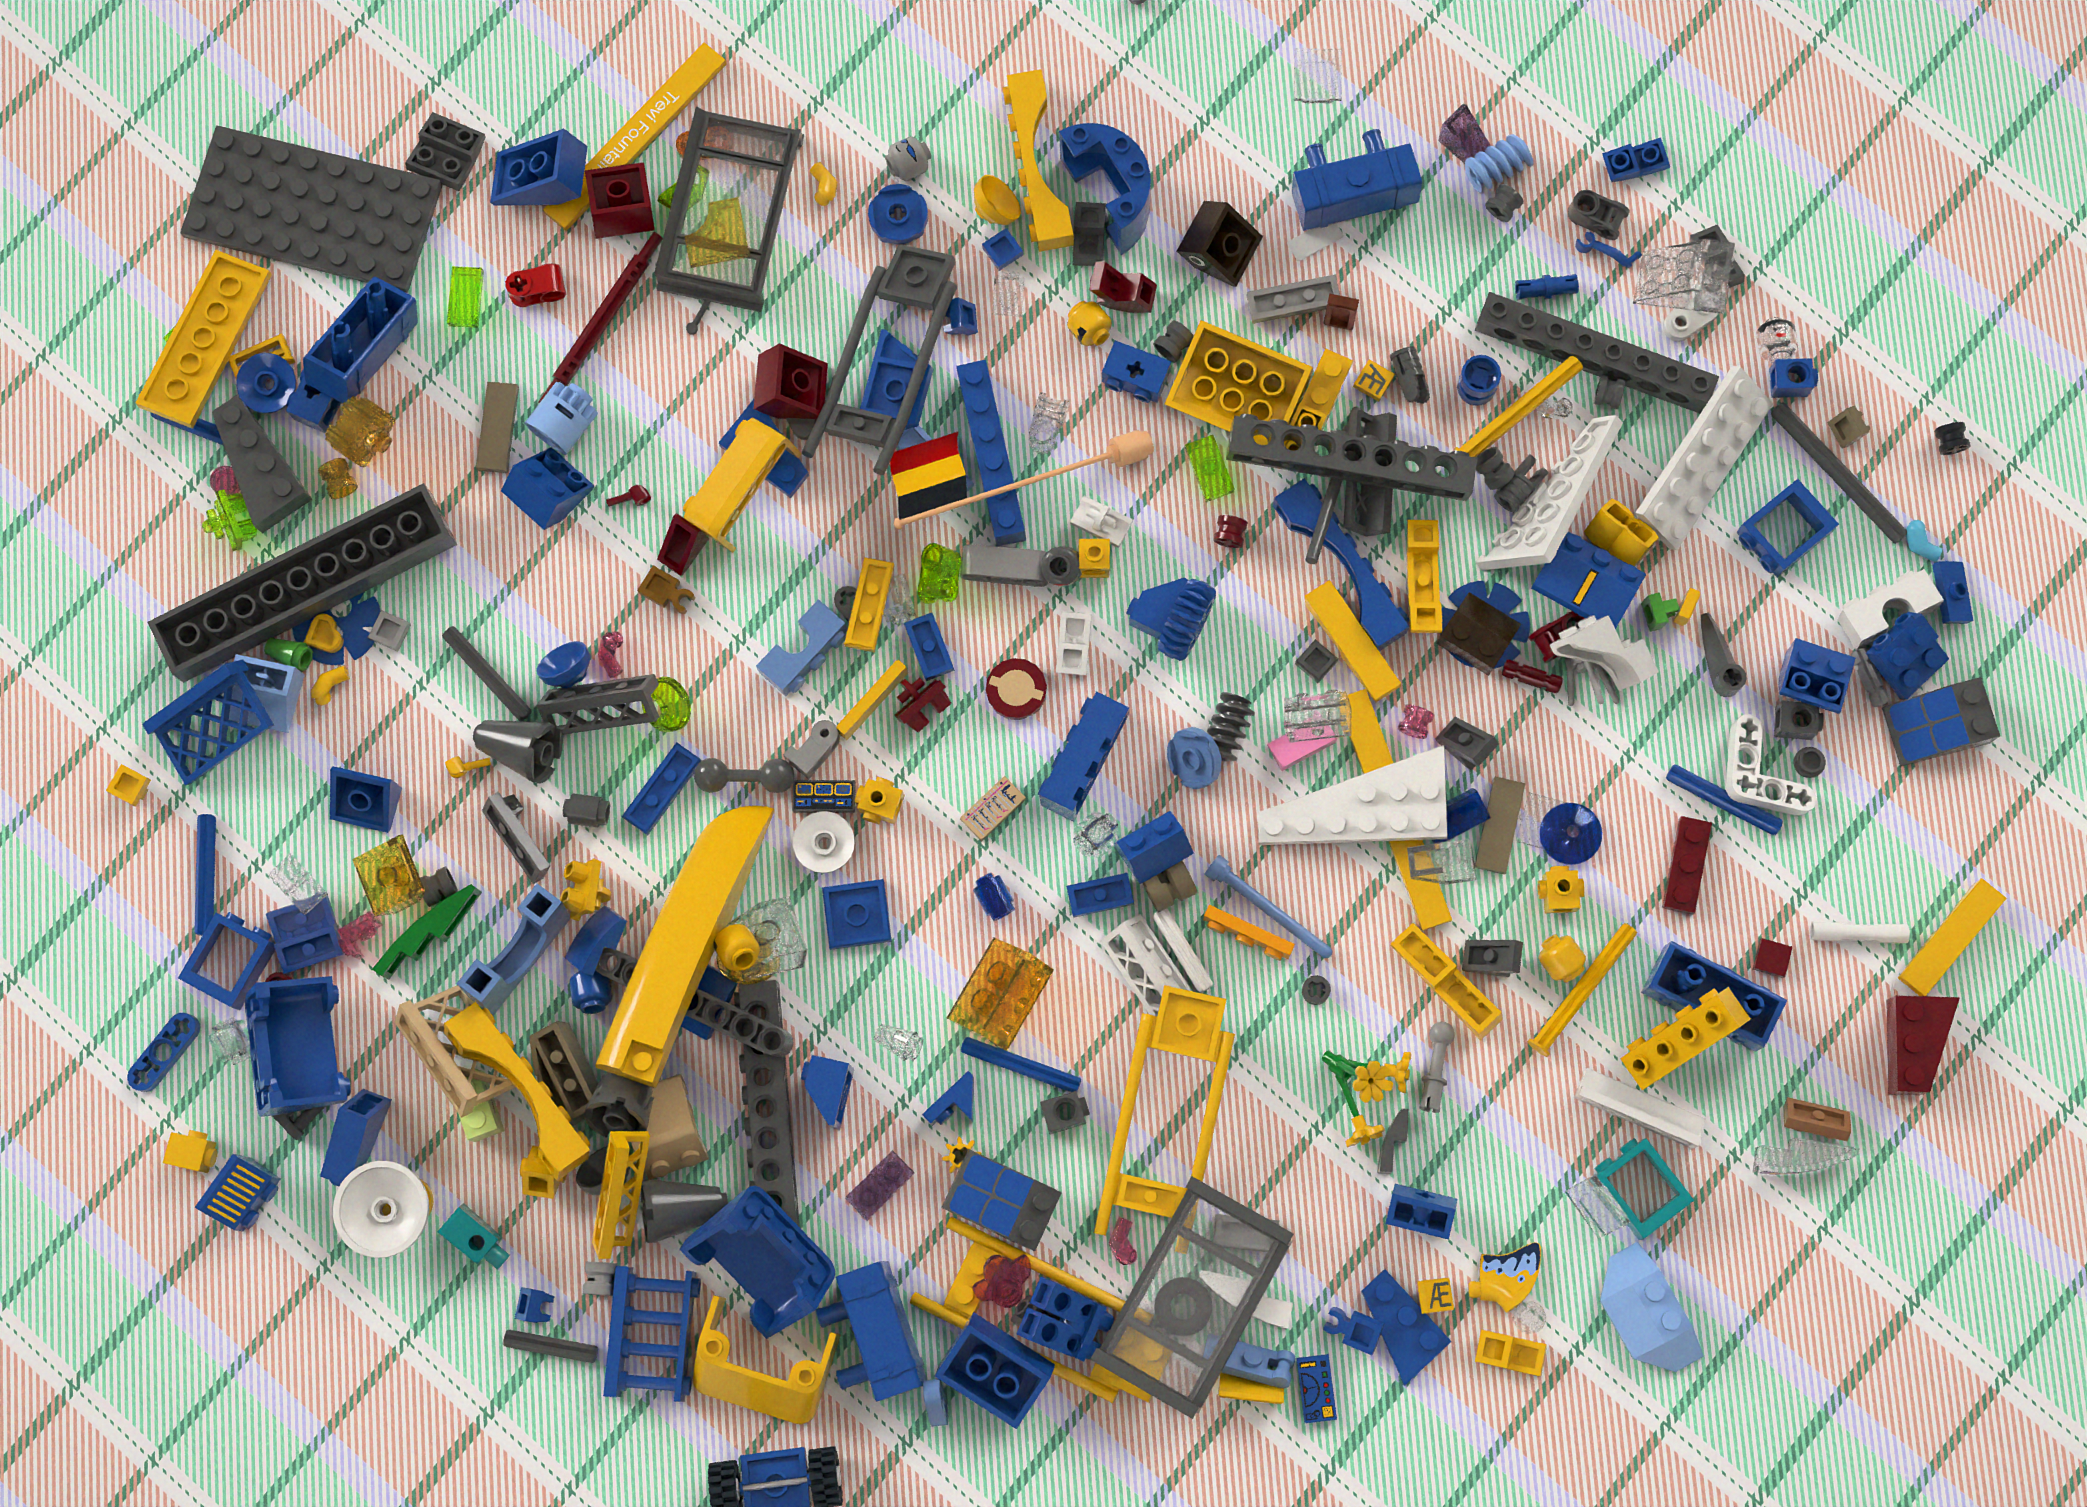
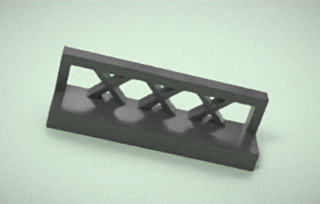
M1359 409L1350 411L1349 436L1361 437L1363 435L1360 429L1362 421L1365 423V435L1376 436L1379 438V441L1390 443L1396 440L1397 415L1389 412L1373 416ZM1348 451L1349 460H1359L1358 455L1354 451ZM1375 457V461L1380 466L1389 465L1385 457ZM1346 481L1343 528L1365 537L1390 533L1393 489L1360 483V494L1357 489V482ZM1356 509L1360 515L1359 524L1355 523Z
M655 674L576 685L570 688L549 689L536 706L543 722L556 725L552 714L556 713L568 719L566 725L555 726L561 729L562 735L656 722L659 714L651 694L659 683ZM642 701L647 713L640 714L629 706L632 702ZM605 706H612L620 711L621 714L619 717L614 718L605 713L603 709ZM584 709L594 715L593 721H586L576 715L578 710Z

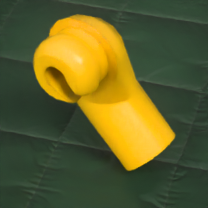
M345 665L322 673L311 689V697L315 698L317 705L323 706L331 701L329 691L332 686L350 679Z

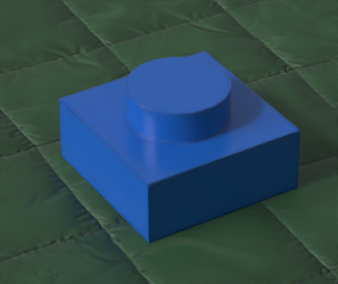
M1007 228L982 243V249L998 271L1024 255L1022 248Z

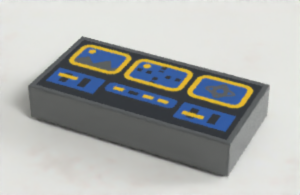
M794 780L793 813H816L821 811L855 813L856 782L855 780Z

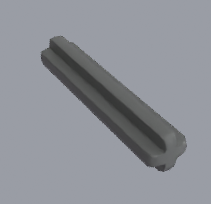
M507 1330L503 1339L505 1347L594 1363L598 1354V1347L595 1345L515 1330Z

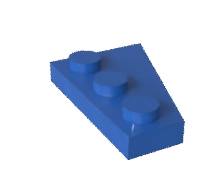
M754 399L719 441V446L725 451L735 439V431L743 420L748 421L751 418H755L781 433L769 415L753 409ZM785 450L765 480L789 498H792L807 479L809 473L799 458Z
M1386 1269L1361 1290L1372 1317L1385 1323L1381 1335L1397 1368L1400 1379L1405 1386L1452 1341L1426 1313H1421V1307Z

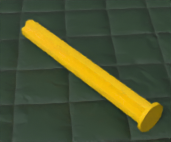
M1570 356L1460 448L1455 447L1454 451H1464L1469 453L1470 457H1477L1583 369L1582 363L1578 358Z
M1626 923L1621 925L1534 1040L1529 1039L1527 1041L1534 1050L1545 1057L1550 1055L1547 1050L1637 935V931Z

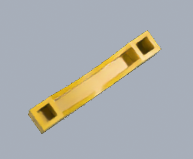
M1042 69L1007 75V86L1002 87L1005 105L1011 104L1012 114H1007L1010 132L1016 131L1018 141L1013 142L1015 159H1021L1023 169H1018L1020 186H1026L1028 196L1023 197L1026 215L1032 214L1033 224L1028 225L1031 243L1037 242L1039 252L1074 246L1068 206L1060 201L1047 187L1038 171L1034 158L1035 135L1040 121L1048 108Z
M474 1002L444 1023V1034L462 1058L478 1061L495 1069L508 1078L522 1093L531 1108L536 1122L539 1139L538 1157L558 1181L588 1160L590 1153L588 1147L591 1144L582 1131L576 1132L570 1124L572 1121L565 1108L562 1106L557 1107L551 1100L552 1093L543 1081L538 1083L531 1074L533 1073V1068L528 1060L523 1056L521 1058L517 1056L513 1050L514 1044L511 1038L505 1032L500 1033L494 1026L496 1021L487 1008L481 1009L477 1002Z

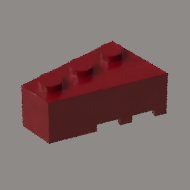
M1896 995L1886 1000L1888 1095L1920 1096L1930 1093L1960 997Z

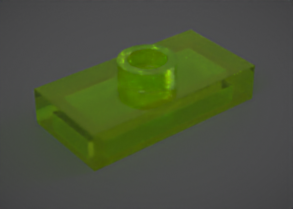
M1214 435L1185 444V451L1205 502L1234 493L1235 488Z

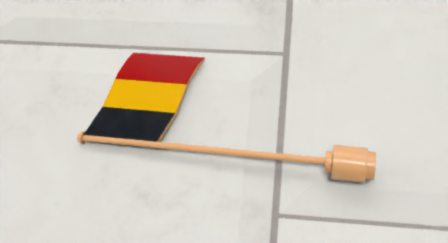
M1135 430L1111 438L1109 446L1106 447L1107 453L967 498L966 473L958 451L957 440L959 432H954L894 452L890 461V471L898 497L899 518H896L893 524L896 529L900 530L903 525L1105 459H1109L1111 463H1115L1119 468L1147 459L1148 455L1153 454V442L1147 431L1140 432Z

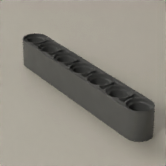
M603 948L596 971L627 987L638 959L619 950ZM616 956L617 964L613 970L609 971L607 962L610 957ZM699 988L696 989L695 994L698 996V1005L693 1010L688 1008L686 1016L771 1056L784 1057L792 1050L793 1038L786 1030ZM724 1007L726 1017L721 1023H717L715 1014L718 1009ZM751 1020L754 1026L753 1032L745 1037L742 1032L743 1025ZM779 1034L781 1045L776 1050H772L770 1039L773 1035Z

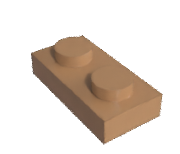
M1787 1097L1783 1106L1784 1127L1800 1132L1804 1131L1821 1135L1829 1139L1848 1141L1851 1134L1849 1111Z

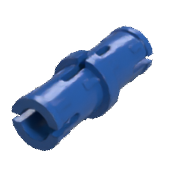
M1576 274L1560 277L1542 275V278L1516 280L1517 300L1533 297L1551 299V296L1577 294L1579 291L1578 277Z

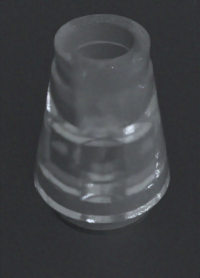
M884 1024L878 1027L874 1036L875 1042H878L903 1061L907 1059L914 1061L923 1045V1038L919 1037L917 1032Z

